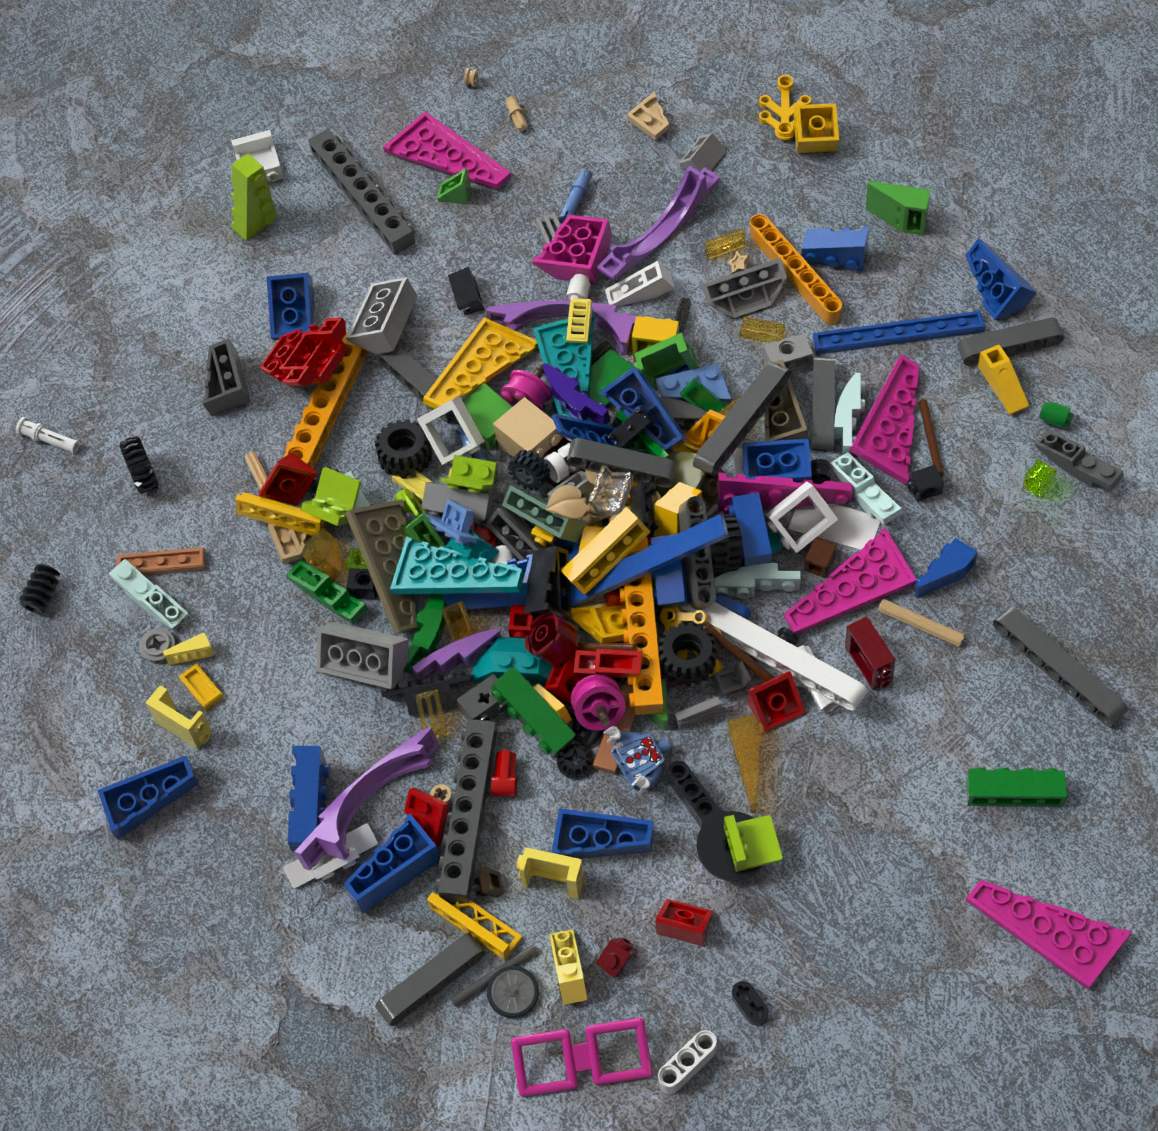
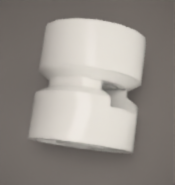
M570 443L558 449V453L553 452L543 458L545 460L544 463L549 465L548 468L551 471L550 478L556 483L567 478L569 473L573 474L580 470L567 463Z

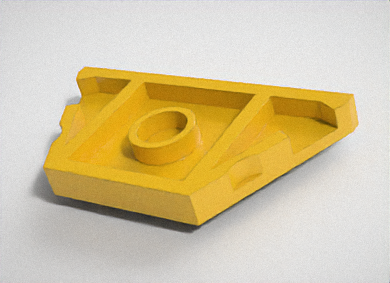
M606 603L571 608L572 617L569 618L600 643L624 641L623 630L627 629V622L622 623L621 609H626L625 605L607 607ZM635 623L634 626L642 627L644 624Z

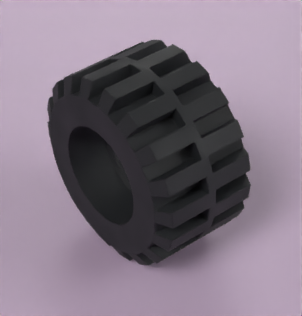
M406 419L405 422L396 420L394 424L392 422L388 423V427H383L381 433H378L376 436L377 440H375L378 461L382 470H385L386 474H392L393 476H397L400 473L402 479L407 478L409 475L411 477L416 476L415 471L422 473L424 471L423 468H427L429 461L432 459L431 445L422 427L419 426L418 422L410 423V420ZM402 447H411L406 451H396Z
M732 514L722 515L725 518L729 537L710 545L713 573L737 571L742 561L743 544L741 531L736 518ZM707 516V520L715 516Z
M690 622L688 625L679 623L678 627L673 625L670 627V632L665 631L663 638H660L658 647L660 669L663 676L668 675V680L671 683L675 680L676 685L679 686L682 683H685L686 687H691V683L699 685L701 680L706 681L709 679V674L712 675L714 672L717 652L715 639L713 636L710 637L709 630L703 631V626L699 624L697 627L693 626L694 623ZM683 649H691L696 651L699 656L692 660H684L675 654Z

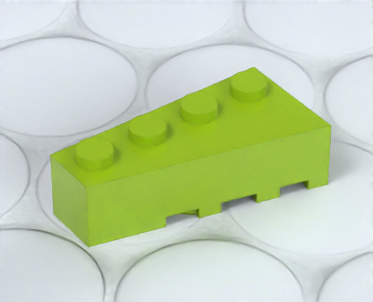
M246 153L232 164V186H234V191L231 193V199L234 201V207L231 208V215L234 217V221L231 222V228L246 241L278 218L264 167L249 153Z

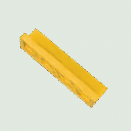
M245 492L242 495L237 494L235 498L237 515L320 538L326 523L325 520L301 511V508Z
M434 892L427 898L430 909L464 933H470L477 942L504 961H506L523 939L519 933L470 899L469 903L459 904V902H456V905H451ZM470 907L474 910L475 918H469L460 909ZM479 922H492L494 931H488L479 925ZM509 934L514 939L508 945L498 938V935Z

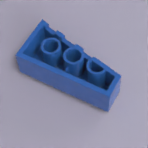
M292 746V755L296 759V766H291L292 783L295 786V789L290 790L291 808H294V811H289L288 845L291 851H295L321 823L318 816L326 809L324 807V800H327L329 795L326 778H330L331 769L330 764L326 763L320 746Z

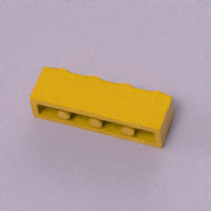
M626 507L560 571L585 595L640 543L650 531Z

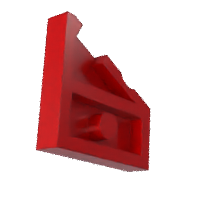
M410 788L404 809L405 813L413 816L436 847H441L450 804L417 788Z

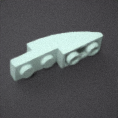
M855 373L849 380L840 396L836 409L834 439H842V455L847 452L851 454L849 449L856 436H852V431H856V421H860V412H865V399H861V394L865 392V381H861V373Z
M847 452L830 462V466L839 480L852 484V497L871 518L875 516L885 525L902 514L901 507L875 484L874 476L851 454Z
M126 559L109 573V577L125 590L126 595L168 628L173 630L188 616V612L158 585L152 584Z
M778 563L741 567L737 571H729L714 579L715 592L725 597L746 599L755 597V589L762 591L784 590L787 592L800 590V571H778Z

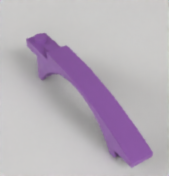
M689 166L674 198L655 224L642 236L628 244H613L610 247V254L597 266V270L614 280L648 257L695 214V208L720 183V176L705 167L699 172Z
M542 300L487 307L486 315L487 319L517 331L524 325L538 319L553 316H569L570 301ZM592 302V312H595V324L604 329L615 340L621 354L628 355L636 316L628 313H617L616 305Z
M431 728L424 729L374 764L348 786L318 816L321 823L294 851L304 869L311 870L325 854L343 860L347 859L349 853L346 847V834L349 824L359 807L369 796L391 780L431 765L432 761L429 759V756L440 745Z

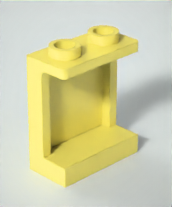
M160 685L146 701V705L157 724L196 749H199L202 744L209 740L212 730L204 713L198 711L189 720L176 712L177 709L166 688Z
M525 847L524 854L519 855L517 861L519 878H521L523 887L528 888L531 876L567 883L569 898L579 900L584 881L582 859Z

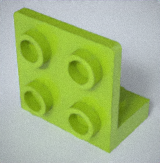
M454 455L451 477H441V482L447 483L449 488L460 489L468 487L470 492H487V489H494L498 462Z
M325 467L321 472L315 498L312 501L303 502L301 511L337 526L348 524L345 513L355 509L361 481Z
M734 815L724 817V830L736 872L782 861L783 856L770 815L737 823Z

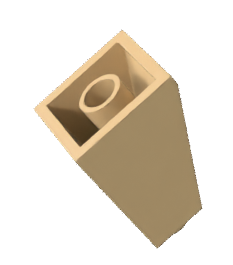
M525 397L493 423L499 449L513 457L520 450L526 449L527 452L531 450L533 454H539L538 457L541 459L550 448L556 446L563 438L558 433L553 419Z

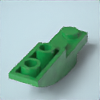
M430 594L427 605L417 614L416 622L419 631H416L412 638V644L408 648V662L403 671L409 674L413 672L412 666L417 664L422 657L426 658L434 653L440 643L446 621V605L442 594Z

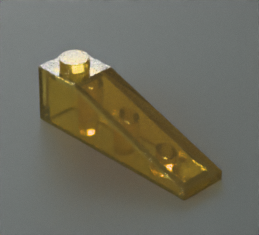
M753 714L728 720V733L751 814L756 813L761 736L764 735L761 721L757 722L756 716Z

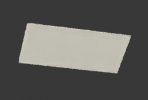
M833 503L827 504L839 520L817 536L818 538L860 550L865 547V544L870 539L873 540L880 524V521L875 516L871 518L865 512ZM814 505L803 506L802 508L795 509L788 529L805 534L820 522L823 517Z

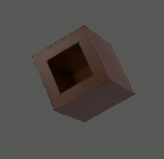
M815 538L805 558L804 570L825 578L836 557V545H833L828 540Z

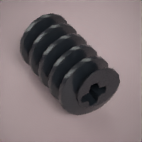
M38 564L34 568L35 572L30 576L31 579L26 584L27 587L23 589V594L20 595L19 601L26 610L42 615L44 610L41 607H47L48 605L44 599H51L52 596L48 592L55 591V587L51 584L58 585L59 580L55 576H60V573L48 565Z

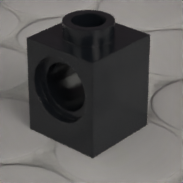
M936 465L910 472V480L907 482L908 490L911 495L914 494L917 502L942 494L944 485Z
M350 568L346 586L349 594L356 599L376 600L377 590L368 569ZM363 583H369L366 586H361Z

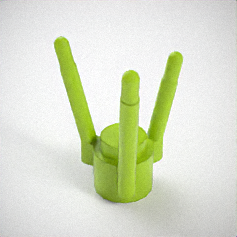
M409 489L400 490L395 495V500L403 499L404 507H402V511H412L418 517L419 513L415 508L417 506L421 512L428 513L426 509H422L421 503L417 497L412 495ZM405 525V526H404L405 537H408V536H407V532H406V528H405L406 525Z

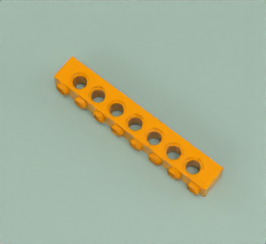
M347 332L342 339L347 345V351L343 356L342 362L336 366L331 378L327 382L318 384L317 388L312 391L310 403L303 410L301 422L295 427L293 439L286 446L284 457L294 453L313 469L368 353V350L348 342L346 339Z
M647 537L638 543L623 559L648 548ZM651 573L632 581L639 582V585L633 586L628 583L623 585L624 588H620V601L625 602L626 608L621 609L622 623L627 622V629L623 630L624 643L636 645L642 643L646 645L644 648H638L637 651L643 652L642 664L647 665L648 668L641 669V675L627 677L628 686H633V693H629L630 707L635 708V715L663 713ZM634 602H640L642 605L633 606L632 604ZM642 623L644 624V626L636 627L634 626V624ZM641 686L650 687L647 691H642L639 688Z

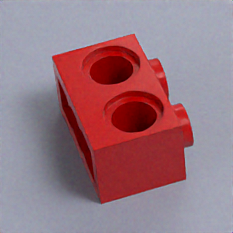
M575 654L570 655L559 666H553L544 687L563 704L571 703V693L579 681L584 679L577 677L573 673Z

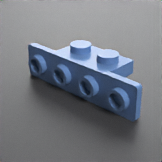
M447 499L442 517L421 512V514L423 513L430 524L436 527V530L445 532V535L454 538L455 542L463 545H468V542L477 543V538L469 534L470 527L474 522V511L456 500Z

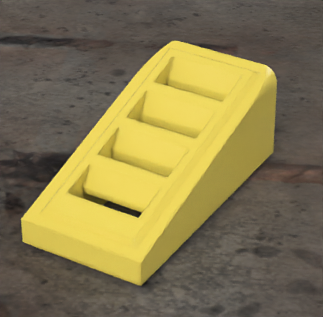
M577 298L570 300L567 343L588 344L593 311L592 300ZM574 324H581L584 326H574ZM573 332H584V334H573Z
M201 633L163 652L169 665L215 655L205 633Z

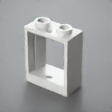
M460 396L417 419L442 465L450 462L452 465L454 455L461 456L465 452L468 455L480 450L478 445L485 442ZM452 410L470 444L449 454L432 420Z
M807 481L765 514L769 520L766 524L774 533L778 531L782 537L780 539L782 545L787 550L791 548L796 553L839 520L815 487ZM808 497L823 519L794 541L778 519Z

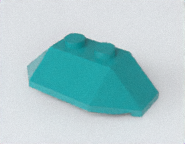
M498 637L474 660L472 683H481L493 674L499 679L514 666L529 681L531 686L537 684L545 686L553 666L528 652L525 647V638Z

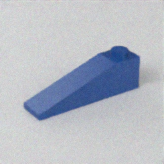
M978 238L966 253L971 272L976 276L978 282L977 289L982 293L984 299L982 301L983 306L995 320H1000L1024 310L1037 294L1023 277L981 239Z
M553 414L552 416L558 433L569 441L581 438L611 446L616 444L607 437L617 428L615 426Z

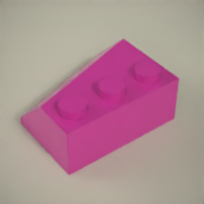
M569 215L555 232V237L550 243L547 242L545 244L543 252L539 257L536 256L532 263L556 279L570 281L574 275L583 274L589 278L591 284H595L600 272L597 270V266L604 260L613 235L609 220Z

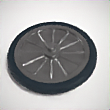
M508 966L498 970L491 977L487 986V999L490 1006L499 1015L507 1018H518L529 1013L536 1005L539 996V988L534 976L528 970L518 966Z

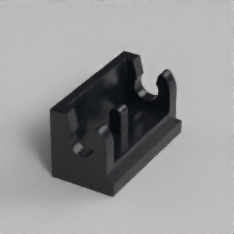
M469 267L448 275L459 310L465 309L463 311L464 315L485 310L475 277Z
M642 405L607 437L616 443L614 446L627 449L657 421Z
M640 481L630 491L631 512L649 529L650 533L648 535H653L654 531L658 528V522L653 521L652 494L656 491V485L645 489L647 486L646 482Z

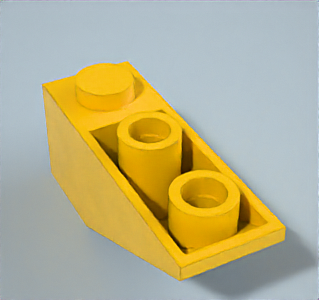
M996 345L980 352L978 368L1009 415L1028 408V401L1011 361L1001 346Z

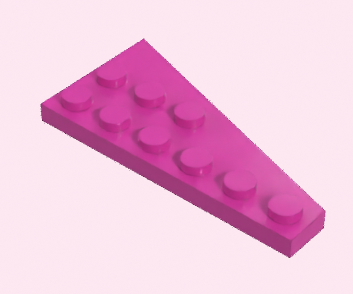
M427 112L420 115L383 147L385 153L452 175L466 168L469 170L470 181L494 189H499L511 178L510 171Z
M901 354L895 362L849 451L905 485L909 481L908 466L911 459L909 453L913 438L915 417L913 416V411L916 406L915 390L918 385L919 365Z
M718 473L719 512L723 511L724 514H729L728 506L732 505V497L758 492L762 510H771L806 481L815 487L827 504L842 505L852 502V484L832 481L814 484L812 480L804 479L803 483L793 482V478L768 476L747 479L746 475L737 474L736 478L726 477V473ZM806 497L795 507H793V509H799L803 506H812L813 504L809 500V498Z
M884 527L878 536L873 540L870 539L864 548L848 558L823 583L820 582L814 588V591L807 597H803L785 612L784 619L790 630L798 635L915 585L917 579L886 527Z
M983 880L979 881L966 898L967 903L1087 990L1090 989L1132 933V931L1126 929L1120 930L1111 927L1110 924L1102 921L1097 922L1085 918V915L1050 903L1044 904L1035 901L1032 897L1026 895L1024 897L1012 893L1009 889Z

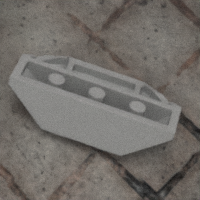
M781 258L701 284L707 304L733 319L771 306L787 277Z

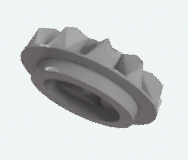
M165 629L150 630L141 638L139 651L145 660H151L153 663L158 660L164 661L165 656L163 652L175 646L174 637ZM154 640H157V642H159V644L161 645V646H160V648H161L160 651H158V650H156V648H154V647H155V641H154Z

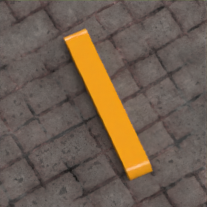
M757 214L751 217V239L771 261L781 258L787 280L824 322L830 325L840 322L842 315L841 300L765 215Z

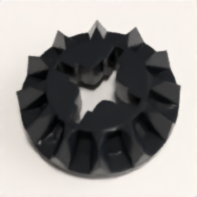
M577 743L570 746L566 745L562 751H559L557 767L565 777L580 779L587 776L593 769L594 757L592 751L585 745L582 746ZM575 754H577L579 760H582L577 762L576 768H574L572 761H569L573 759Z

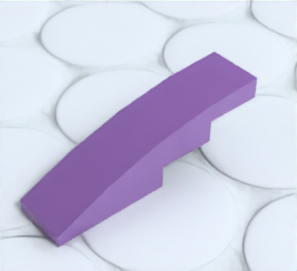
M495 628L476 633L437 650L412 666L414 677L417 680L421 679L422 682L437 670L442 675H445L460 663L468 668L498 637H501L500 630Z

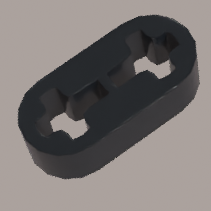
M746 981L737 982L732 988L734 1003L751 1025L761 1026L765 1024L768 1020L767 1005L750 983ZM740 989L742 991L748 990V1002L743 996L738 997ZM752 1005L757 1011L762 1010V1018L758 1016L752 1017Z

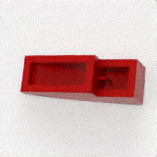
M596 649V651L576 650L573 673L577 677L582 678L596 674L607 675L611 678L641 675L643 652Z

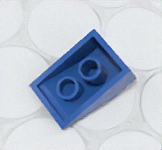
M308 273L266 276L271 339L280 338L282 335L301 329L303 332L311 330L309 326L313 324L314 310L312 276Z
M809 439L742 443L744 475H746L747 479H755L758 476L793 478V482L797 483L803 482L804 479H812Z

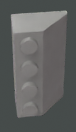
M408 278L371 284L346 339L348 342L374 354L394 351L418 297Z
M336 622L318 627L316 671L393 689L408 662L409 639Z

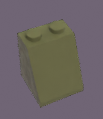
M671 450L669 457L676 463L674 484L670 488L656 486V491L659 492L660 497L662 498L670 489L681 482L702 491V500L705 502L706 512L715 504L719 506L718 473L713 476L693 467L696 453Z

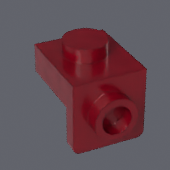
M626 938L611 939L596 961V964L613 978H616L629 959L635 957L638 951L633 948V943Z

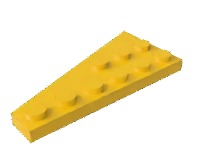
M484 317L423 397V404L436 409L458 396L461 399L483 383L488 382L538 349L537 341Z

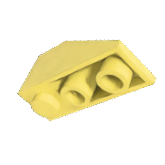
M574 930L550 934L563 1005L588 1000Z

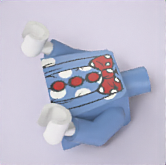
M615 726L604 731V734L610 736V739L607 740L609 745L616 742L610 752L631 788L634 789L638 786L641 789L638 793L641 795L646 789L655 786L663 772L662 766L665 762L663 754L671 750L668 741L664 738L654 742L649 733L642 735L640 732L620 731Z

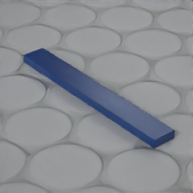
M980 310L813 333L812 338L817 355L980 333L985 331V325Z
M719 514L621 560L585 595L571 583V607L576 608L728 538L729 535L724 516Z

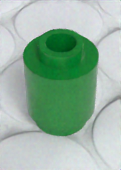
M1044 402L1039 419L1044 420V423L1064 429L1065 425L1070 426L1074 413L1070 412V407L1054 402Z

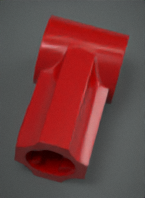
M510 750L496 752L495 776H492L491 781L492 797H516L517 777L515 774L517 754Z

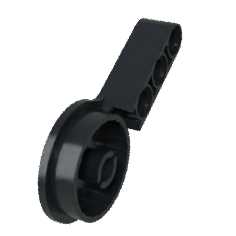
M672 762L668 767V782L701 827L697 837V854L703 867L713 876L726 881H740L756 874L763 866L736 872L731 852L726 849L728 841L724 830V817L734 815L736 823L754 818L742 812L721 810L685 762ZM675 772H681L684 774V776L681 778H676L673 776V774ZM689 790H694L698 794L695 796H689L686 794V792ZM701 809H709L711 813L703 815L699 811Z

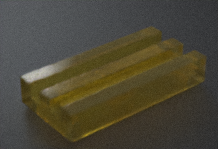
M743 228L704 242L707 260L744 247L745 232Z
M744 316L739 337L766 343L781 341L785 331V324Z
M438 689L415 694L422 729L427 728L421 698L425 697L435 736L448 735ZM431 695L435 697L442 731L439 732L437 731L431 704Z

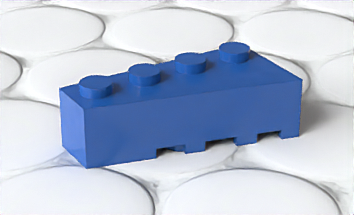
M634 366L600 391L604 397L627 417L643 405L657 421L645 433L664 450L671 452V450H675L688 440L639 368Z
M533 554L526 555L527 559L516 561V558L507 560V565L521 568L524 572L520 592L442 594L447 610L463 611L525 605Z
M183 756L97 791L111 832L118 840L197 786L198 781L191 762L187 756Z
M559 808L551 853L584 859L652 851L655 833L654 821Z
M411 814L404 819L405 823L399 829L396 828L390 834V839L374 851L373 857L368 862H364L344 883L350 899L362 914L440 860L436 845Z

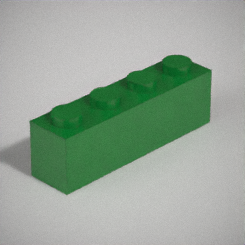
M514 666L492 684L491 690L493 692L491 694L494 699L499 703L503 702L508 708V714L514 720L518 719L524 725L522 728L529 737L532 738L534 736L544 754H550L554 757L576 736Z
M979 767L968 770L966 777L967 806L1064 807L1067 798L1065 771H1058L1055 768L1034 770L1032 768H1023L1021 770H1010L1008 768L986 770Z

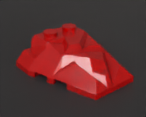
M342 317L328 318L324 320L323 325L320 327L315 323L310 325L309 328L311 330L307 332L298 329L282 335L259 368L287 386H304L327 382L331 378L336 366L342 362L343 356L347 351V345L342 341L346 335V321Z

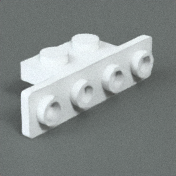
M366 823L346 834V847L349 853L346 860L325 854L311 870L304 869L299 859L284 866L283 870L293 888H297L313 878H321L324 881L335 875L334 870L340 867L347 869L356 864L355 859L360 857L359 854L374 847L378 842L370 826Z

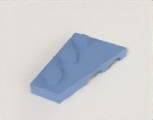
M718 363L656 378V385L661 397L687 402L680 396V392L695 377L724 403L731 402Z

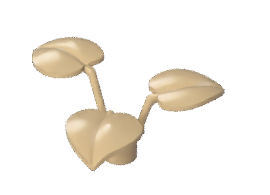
M585 470L588 481L595 486H600L593 502L588 503L586 506V498H582L581 491L577 487L564 485L554 491L546 507V511L559 514L565 518H580L586 522V526H594L597 521L602 522L605 518L612 516L609 520L610 523L626 507L631 511V507L624 506L620 508L619 512L613 510L602 515L603 510L598 500L604 487L608 490H616L622 478Z

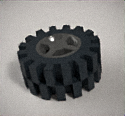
M525 449L523 451L520 450L508 464L509 475H513L511 477L513 481L517 480V484H522L524 489L528 487L529 491H533V489L537 491L550 477L551 471L548 468V463H544L545 460L538 457L539 454H533L531 450L527 452Z

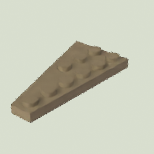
M403 499L351 509L345 513L395 635L413 631L417 628L415 602L412 601L411 594H392L390 590L406 539L404 532L406 520L402 514V507H404Z

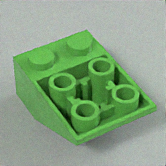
M868 181L866 210L902 232L924 235L930 190Z

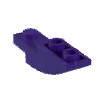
M546 363L542 365L547 385L550 387L553 396L569 414L581 420H586L589 417L595 422L605 425L610 422L608 408L602 403H596L586 393L581 392L577 379L563 374L556 366H550Z

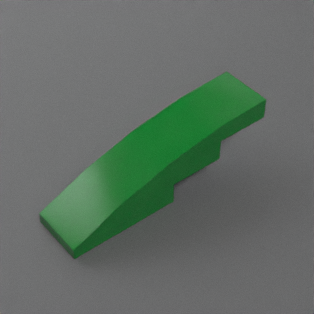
M301 560L285 575L287 579L306 594L353 625L368 610L366 604L351 596L347 589L332 582L328 575Z

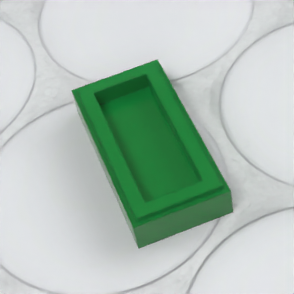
M695 377L680 392V396L688 403L706 412L713 410L721 413L726 408V404Z

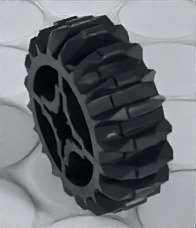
M135 436L120 442V449L138 492L144 494L158 488L157 478L141 439Z

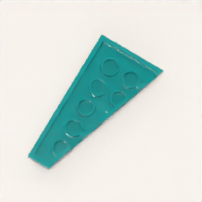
M592 312L588 344L566 342L568 319L533 328L543 364L556 366L563 374L577 379L580 391L589 395L595 312ZM574 324V326H584L581 324ZM573 332V334H584V332ZM553 396L558 415L574 418Z
M406 537L390 590L392 594L520 592L524 572L521 568L503 563H490L485 558H472L467 553L442 546L439 548L433 547L427 542L422 541L419 543L415 542L413 538Z

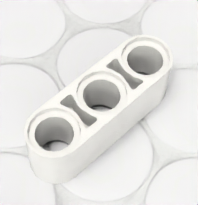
M704 1030L697 1033L659 1070V1087L664 1093H676L714 1057L717 1051V1040L712 1032ZM703 1041H709L712 1046L709 1049H702L699 1044ZM685 1058H691L694 1060V1063L691 1066H684L681 1061ZM667 1075L676 1077V1081L671 1084L665 1083L663 1079Z

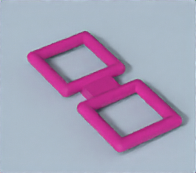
M634 1018L589 1025L585 1029L587 1042L572 1044L571 1034L567 1029L512 1038L511 1047L519 1095L526 1097L575 1089L578 1086L576 1071L588 1069L592 1071L595 1085L650 1077L652 1075V1065L644 1019ZM636 1029L642 1068L602 1074L596 1035ZM561 1040L567 1080L528 1086L522 1046Z

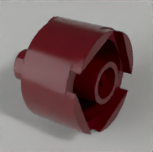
M548 612L542 613L534 619L530 625L532 628L530 635L526 634L525 637L526 650L554 667L559 666L570 655L575 654L579 647L575 626L556 614Z

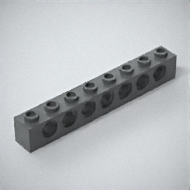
M328 128L308 139L311 153L394 255L415 244V230L410 223L407 224L402 213L394 209L390 198L384 197L378 184L375 185L370 174L362 170L360 162L352 158L348 147L342 146L337 134L333 135Z
M468 719L467 727L462 728L461 740L464 741L463 748H459L458 762H460V767L455 770L454 783H457L456 790H452L450 804L453 805L452 812L447 814L449 831L443 837L445 854L440 856L439 870H442L441 877L436 879L435 892H438L439 897L446 902L469 903L497 737L496 722ZM475 744L482 745L479 748H472V746ZM471 765H478L476 769H468ZM468 786H474V787H475V788H474L473 790H471V791H466V790H464V789H465L466 787H468ZM465 807L471 808L469 812H461ZM461 829H467V830H468V831H467L466 833H464V834H458V833H457V832H458L459 830H461ZM456 851H464L461 856L453 855ZM460 873L459 877L450 878L451 874Z

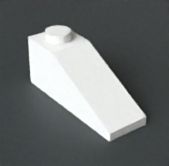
M656 261L605 289L608 303L618 307L657 298L674 289V284L670 271L660 262Z

